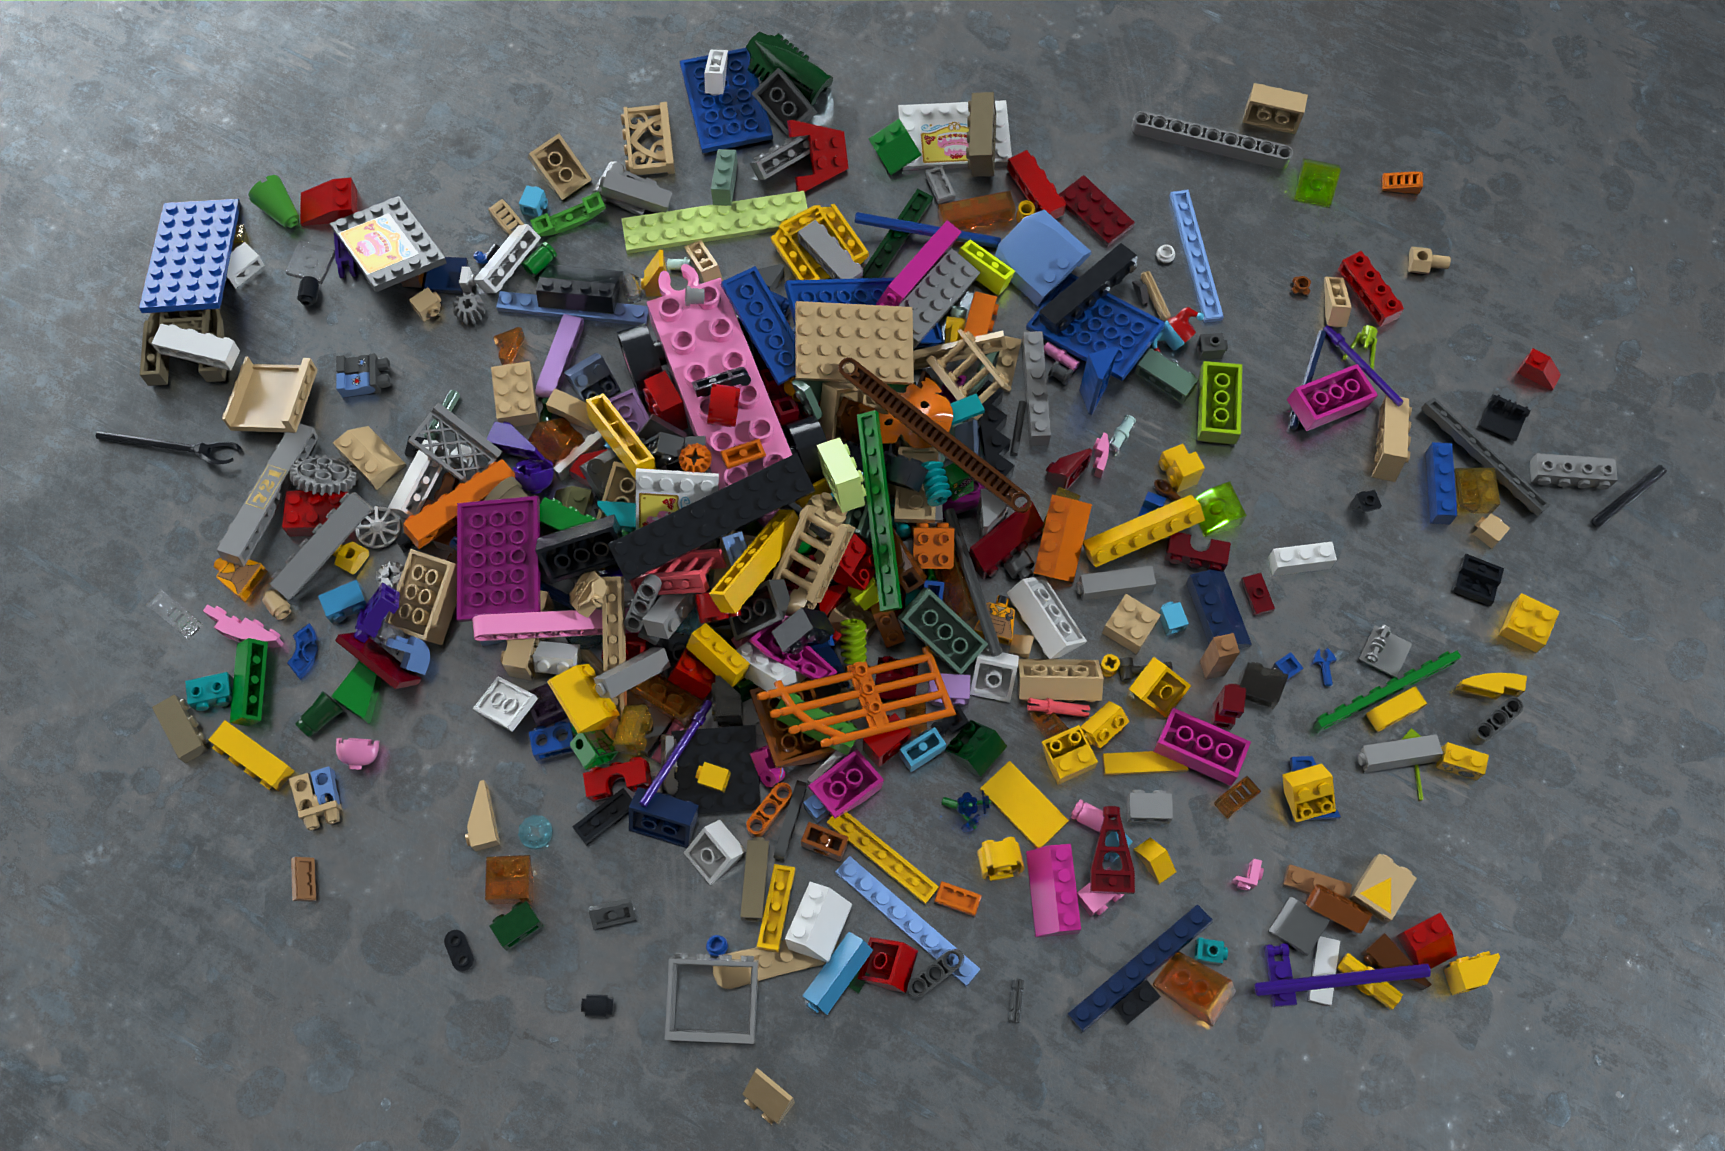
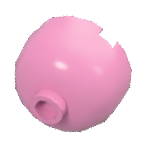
M336 738V754L342 763L349 765V769L361 770L363 765L371 764L377 757L380 741L376 740L372 744L371 739L348 738V740H343L342 742V738Z

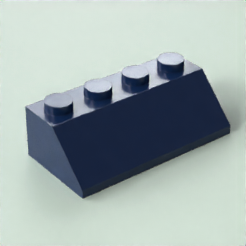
M1206 570L1191 574L1186 585L1208 644H1210L1213 637L1234 633L1239 649L1252 646L1225 572Z

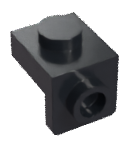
M1375 490L1357 493L1350 503L1352 510L1361 509L1362 513L1378 510L1382 507Z

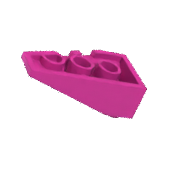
M782 621L762 629L750 639V642L764 655L812 680L838 673L807 644L797 654L782 652L772 633L774 629L783 623Z

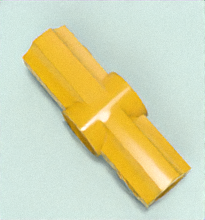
M1349 953L1341 959L1337 966V969L1342 973L1374 970L1372 967H1366ZM1388 982L1355 985L1361 992L1368 996H1373L1390 1010L1394 1009L1403 996L1400 991Z

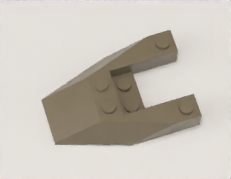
M219 309L151 313L148 320H145L143 327L140 376L148 386L168 385L170 356L158 353L151 344L160 324L168 326L173 324L181 329H193L202 334L210 333L223 339V320ZM199 363V373L206 382L226 381V369Z

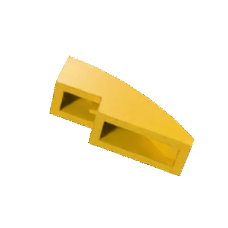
M1487 673L1462 680L1456 686V690L1495 700L1503 694L1519 697L1525 692L1527 676L1514 673Z

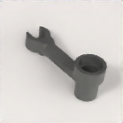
M1120 658L1118 669H1120L1121 680L1134 679L1133 675L1140 674L1147 665L1134 666L1133 658ZM1163 662V664L1173 670L1172 662Z

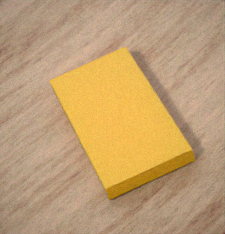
M1011 761L1007 762L980 788V791L991 800V803L1037 849L1043 847L1069 822Z

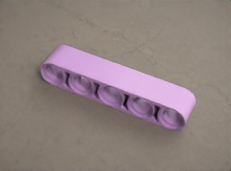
M568 314L562 316L536 385L535 395L537 397L549 398L554 388L561 390L565 379L564 371L569 368L583 331V318Z

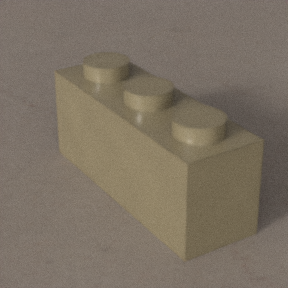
M174 694L152 707L180 760L188 763L209 751L205 745L208 741L202 732L199 733L196 728L199 724L193 715L190 716L187 711L190 707L184 698L180 699Z

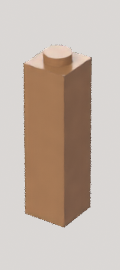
M1234 633L1213 637L1200 659L1205 680L1225 676L1239 655L1240 651Z

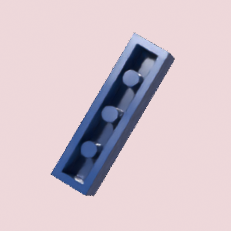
M1432 442L1425 452L1430 524L1450 525L1458 516L1452 443Z

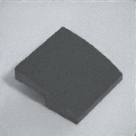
M1290 897L1268 930V933L1308 956L1331 919L1312 910L1305 903Z

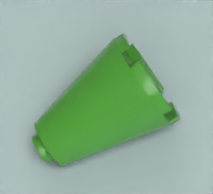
M267 176V181L263 183L258 181L248 193L249 200L283 227L292 228L296 226L299 215L279 176Z

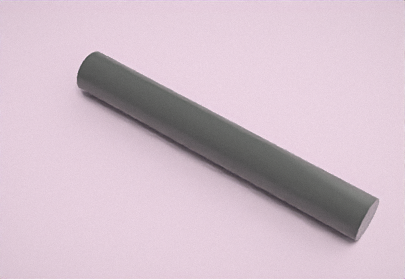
M1019 401L1010 451L1012 456H1017L1026 408L1025 401Z

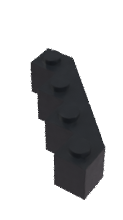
M988 380L976 394L978 396L981 395L993 383ZM999 388L982 403L985 412L977 421L980 429L983 460L1010 479L1013 476L1015 465L1004 458L1005 454L1009 451L1011 440L1000 433L1006 425L1007 415L997 408L1002 402L1004 390Z

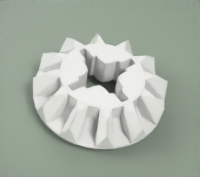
M390 561L388 564L381 565L379 571H376L375 580L378 587L383 582L396 590L404 566L398 562L392 563ZM390 571L396 575L393 577V583H391L389 578H386L390 575Z

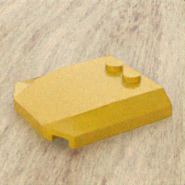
M831 204V207L814 205L783 221L775 235L771 236L772 244L797 280L832 279L798 242V231L814 220L826 227L828 234L838 240L840 247L849 252L851 259L855 263L861 265L869 257V252L835 204Z

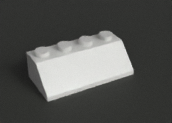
M1045 576L1022 579L1007 592L1012 605L1017 608L1021 614V619L1028 625L1032 631V636L1039 642L1043 653L1049 659L1062 657L1087 642Z

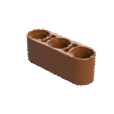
M1316 884L1306 901V905L1312 910L1360 934L1373 915L1365 907L1320 884Z

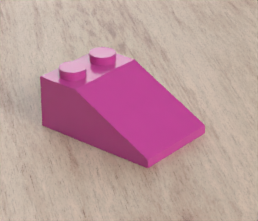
M856 749L809 784L808 788L836 819L878 792L882 788L884 779L860 751Z

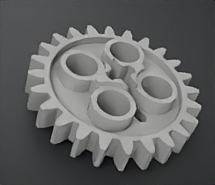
M315 455L314 458L308 456L307 459L300 458V461L296 460L295 464H291L290 481L293 482L294 486L298 485V489L305 488L304 492L312 491V494L320 492L321 495H324V493L332 495V492L340 494V490L347 492V488L352 489V485H356L357 472L356 468H353V465L349 464L348 460L342 462V458L335 459L334 456L328 458L327 455H323V457Z

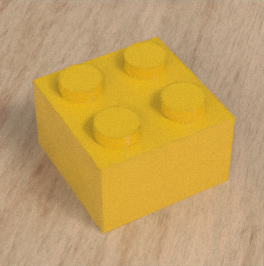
M1521 593L1513 601L1499 635L1537 653L1546 645L1560 611Z

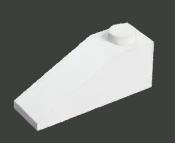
M710 50L704 72L705 93H710L711 95L724 93L728 50Z

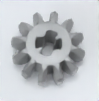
M463 292V297L457 296V302H453V313L459 322L464 321L466 325L470 321L475 324L476 319L482 321L481 315H485L486 311L484 309L485 303L479 295L474 296L472 292L469 295Z

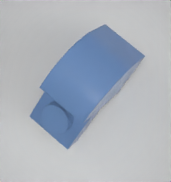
M396 636L395 639L388 638L387 646L405 652L400 667L420 674H426L430 662V651L425 642L414 636H410V639Z

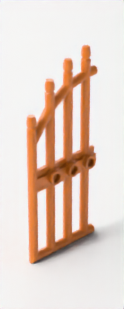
M929 646L922 648V655L868 667L866 661L856 662L846 667L848 672L785 687L783 682L779 680L774 682L776 689L757 694L758 700H767V698L771 699L780 696L786 704V707L770 711L771 718L793 714L803 722L802 724L789 727L788 731L790 734L815 730L830 736V739L825 738L820 741L821 747H829L956 715ZM927 662L931 671L930 673L875 685L872 678L873 674ZM847 680L852 681L855 689L854 691L795 704L789 695ZM934 680L938 691L882 704L878 694ZM857 698L862 708L818 720H813L803 712ZM937 699H942L945 707L943 710L889 723L886 715L887 711ZM865 717L869 728L845 734L828 726Z

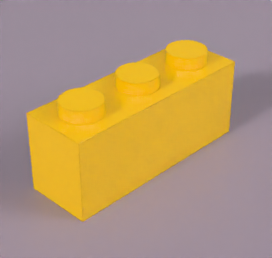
M704 623L691 633L686 648L729 688H732L745 677L750 663L707 623Z

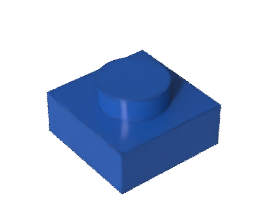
M1291 652L1273 665L1285 681L1304 669Z

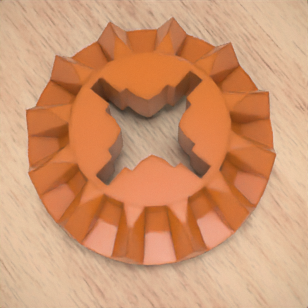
M699 443L688 444L687 447L681 450L679 456L681 468L692 473L705 472L712 462V456L708 448ZM695 452H697L700 459H697L694 465L690 457H693Z

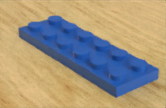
M754 266L722 281L720 284L777 385L794 378L796 375L795 334L757 267Z

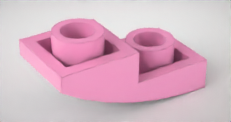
M1103 433L1101 439L1097 438L1093 449H1096L1094 455L1096 460L1093 468L1096 469L1094 476L1100 479L1103 475L1109 453L1107 433Z

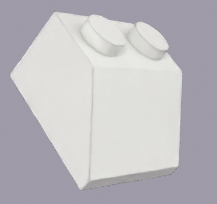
M984 649L977 656L970 695L1010 703L1019 656L1002 652L999 656L992 657L990 651Z
M720 819L705 826L684 851V855L710 885L730 870L746 853L744 847Z

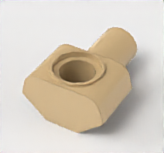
M1411 247L1409 251L1408 272L1428 275L1431 268L1449 269L1451 257L1433 255L1431 249Z

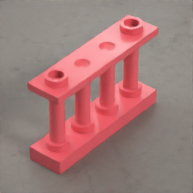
M721 548L694 550L630 581L634 594H636L644 578L649 574L658 576L662 582L658 595L707 592L710 588L705 577L711 569L726 568L727 564Z

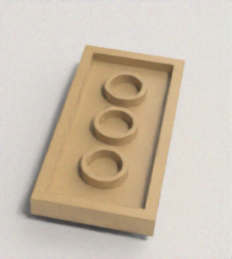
M898 448V454L907 457L909 461L911 458L917 459L922 463L938 461L939 452L935 448ZM922 484L919 492L896 486L895 522L935 523L936 506L928 505L923 487L924 484Z

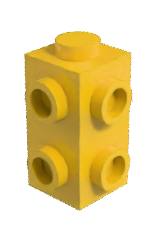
M1108 701L1081 726V729L1089 745L1093 744L1098 748H1102L1130 721L1121 706Z

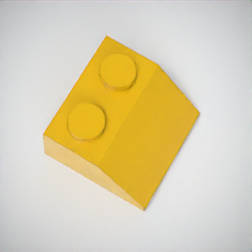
M1153 657L1130 686L1129 690L1167 718L1172 708H1175L1191 685Z

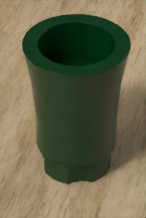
M322 691L314 703L300 716L301 719L295 725L310 738L344 710L326 692Z

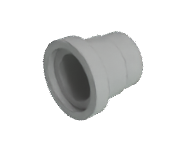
M686 286L685 305L704 304V289Z

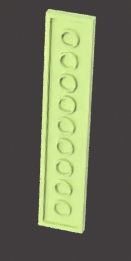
M804 191L732 201V206L712 204L621 219L627 254L689 245L700 240L708 242L778 231L779 225L783 221L808 208Z

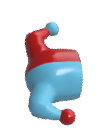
M1186 307L1176 316L1167 319L1165 327L1152 342V349L1160 352V349L1157 347L1158 341H1165L1173 351L1181 347L1196 333L1189 322V318L1196 317L1197 320L1201 321L1204 319V314Z

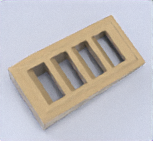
M503 199L488 209L491 218L509 236L513 232L511 231L512 228L517 225H525Z

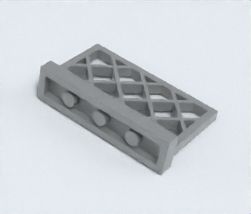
M439 402L431 409L408 440L409 443L462 483L469 481L466 479L465 471L475 470L476 474L480 469H483L481 471L483 472L503 452ZM431 417L439 422L440 429L429 430L428 421ZM440 432L442 443H432L430 433ZM444 432H453L456 441L446 442ZM426 433L428 444L421 445L415 440L418 434ZM467 443L470 445L472 453L462 454L460 444ZM456 444L458 455L448 456L446 445ZM443 446L444 456L437 457L433 453V447ZM483 455L489 460L486 466L478 467L476 456ZM463 457H473L474 467L464 468ZM459 458L460 469L450 467L449 459Z

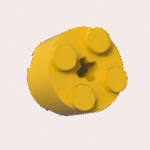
M1006 837L1002 841L994 842V840L982 842V847L977 851L983 879H986V876H989L990 880L993 881L1014 877L1013 872L1018 870L1020 874L1025 869L1020 846L1015 837Z

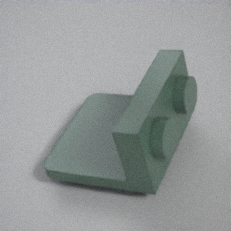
M792 381L791 383L796 391L795 394L800 400L807 416L814 415L817 420L824 416L818 403L821 401L822 383L831 381Z

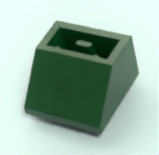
M970 720V723L965 725L956 737L950 741L945 752L969 772L981 777L1007 748V745L996 730Z

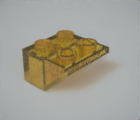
M1495 468L1454 469L1459 506L1473 514L1493 513L1500 505Z
M647 705L624 706L612 744L615 751L640 756V752L645 750L647 744L645 736L647 731L651 730L653 719H651V713H649Z

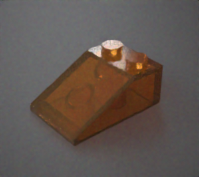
M1180 951L1170 958L1153 983L1155 988L1183 1009L1212 1027L1236 993L1231 979Z

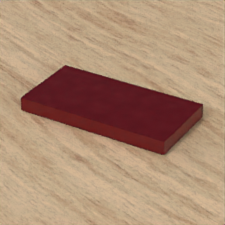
M355 632L338 634L335 639L339 645L394 689L418 685L421 681V678L414 672L400 667L401 662L370 637L363 643L354 637Z

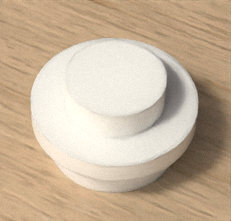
M1170 245L1159 247L1156 252L1157 259L1163 263L1173 261L1175 258L1173 247Z

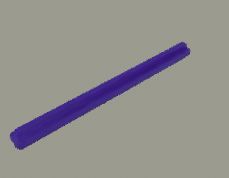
M1429 964L1258 982L1255 983L1254 990L1257 996L1425 978L1431 976V969Z

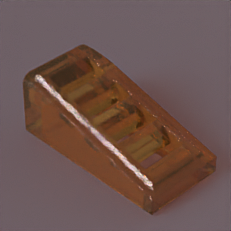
M1027 712L1046 739L1069 730L1055 713L1051 715L1043 714L1038 718L1037 715L1041 712ZM1049 717L1051 718V719L1048 720L1047 722L1043 723V721H1045V720L1048 719Z
M1246 776L1222 794L1214 804L1229 819L1260 794L1261 790ZM1242 785H1244L1252 794L1249 795V793L1242 787ZM1230 795L1236 800V802H1237L1238 804H1236V803L1234 802V800L1230 797Z

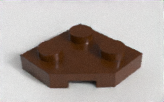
M843 397L836 413L837 421L840 422L842 429L840 430L841 437L860 444L857 415L874 411L875 408Z

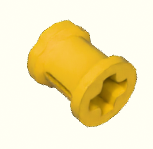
M1107 654L1103 657L1100 666L1104 677H1113L1117 673L1120 665V660L1117 656Z

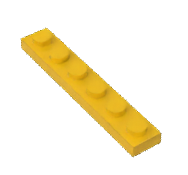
M848 812L836 819L831 816L827 821L829 827L837 833L849 837L851 845L925 905L939 889L938 885Z

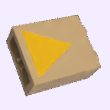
M1379 853L1372 859L1350 895L1349 900L1365 907L1374 917L1386 924L1393 919L1417 878L1412 875L1409 869L1399 867L1393 863L1394 861L1391 857Z

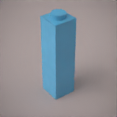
M848 932L832 954L829 962H826L803 994V997L809 1002L807 1006L816 1013L820 1010L827 1015L870 956L873 949L864 940Z

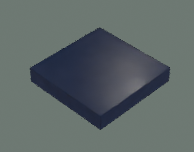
M445 257L446 264L427 271L424 289L428 287L431 292L463 294L459 280L462 267H467V258Z

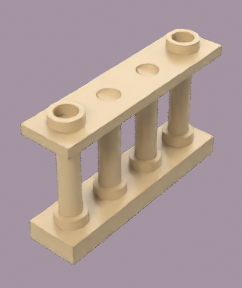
M959 329L957 332L963 339L942 358L939 357L937 359L931 355L926 360L957 401L968 397L969 391L989 373L993 375L996 381L978 396L981 403L985 402L1000 387L1008 391L1012 389L1008 384L1009 379L1003 373L1000 374L976 345L974 342L976 338L969 331L965 332ZM969 345L974 353L953 372H949L946 369L947 363ZM980 359L985 367L964 386H960L957 383L958 377L976 360ZM980 414L973 418L978 420L981 416H983V414Z
M806 505L799 514L800 519L780 563L774 568L772 580H785L786 578L807 590L806 600L811 603H819L825 595L856 528L849 524H840V526L836 527L815 515L817 506ZM811 522L833 534L834 539L831 545L828 546L806 534ZM802 541L825 553L822 564H818L798 553ZM793 560L816 572L817 576L814 582L810 583L789 571Z

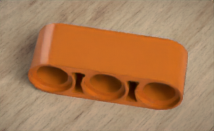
M778 783L750 816L746 826L748 834L752 838L763 837L790 804L792 789L789 784ZM785 790L789 794L786 798H779L777 796L778 792ZM771 806L776 810L773 814L767 815L764 813L765 808ZM754 823L762 825L759 831L751 830V826Z

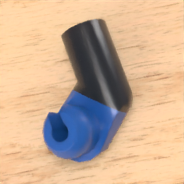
M493 244L488 253L477 251L474 253V259L478 264H486L500 247Z

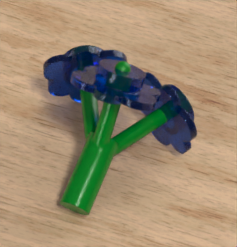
M982 790V800L977 801L976 797H972L971 793L965 792L957 801L943 797L941 803L944 806L957 809L958 813L964 817L967 823L961 827V830L965 832L967 830L972 831L979 825L978 821L981 819L979 814L971 819L969 818L971 814H975L978 811L977 805H983L984 814H986V809L990 808L991 800H989V796H984V790Z

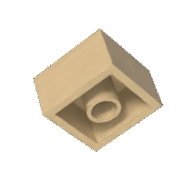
M1125 594L1106 623L1102 634L1137 655L1157 624L1161 614Z

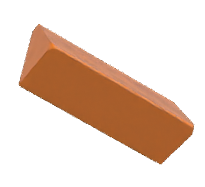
M760 439L721 451V458L727 469L766 457Z

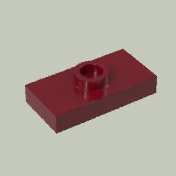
M1262 573L1242 577L1241 582L1254 616L1274 611L1275 607Z

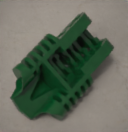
M758 32L746 45V49L750 54V63L747 70L751 74L755 73V77H760V80L764 82L778 68L781 69L812 106L816 103L819 93L827 91L832 85L833 77L826 74L818 66L809 62L808 55H804L803 51H799V48L794 47V44L789 43L779 33L773 36Z

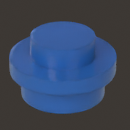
M714 935L709 938L706 949L711 956L719 957V955H723L727 951L728 942L723 936Z

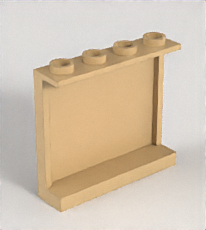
M245 357L222 420L230 431L296 433L318 369L311 358H303L301 365L253 364L249 357Z

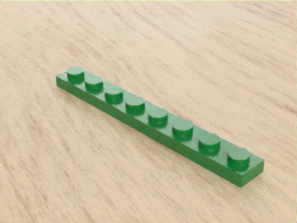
M1458 650L1451 654L1447 651L1438 656L1439 660L1435 662L1429 660L1421 665V669L1416 671L1413 668L1403 674L1405 677L1401 679L1395 677L1386 683L1387 686L1383 688L1380 686L1375 687L1369 691L1370 695L1366 697L1360 695L1352 700V704L1348 706L1342 704L1334 709V713L1320 715L1316 718L1317 722L1313 728L1316 733H1319L1455 664L1461 658Z

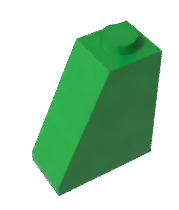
M359 661L331 697L338 704L369 724L374 713L382 678Z

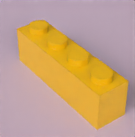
M226 720L208 739L214 744L213 750L220 755H223L225 752L230 756L227 760L235 766L243 765L245 767L243 771L253 779L255 776L261 778L262 780L259 783L268 790L273 787L279 791L295 772L291 767Z

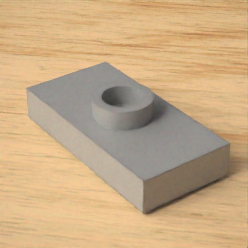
M943 166L925 171V176L938 204L955 199L956 195Z

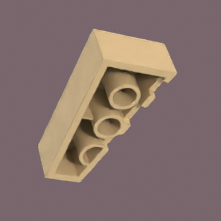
M1386 395L1380 406L1379 432L1376 439L1378 448L1374 456V463H1377L1375 470H1373L1372 478L1396 482L1404 464L1409 462L1410 451H1408V447L1411 442V436H1408V433L1411 429L1409 418L1412 412V407H1409V398L1400 397L1404 402L1402 405L1397 406Z

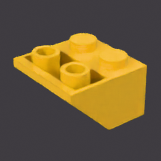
M1080 725L1041 742L1048 767L1057 785L1095 769L1098 763Z
M1322 763L1282 774L1284 794L1295 822L1336 811L1333 776Z
M1490 951L1479 953L1474 957L1469 958V956L1450 962V967L1443 969L1451 994L1456 995L1487 985L1500 959L1499 953L1491 955Z

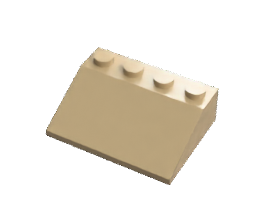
M410 549L396 591L400 592L399 608L395 614L390 611L388 612L384 626L428 642L442 645L457 604V564Z

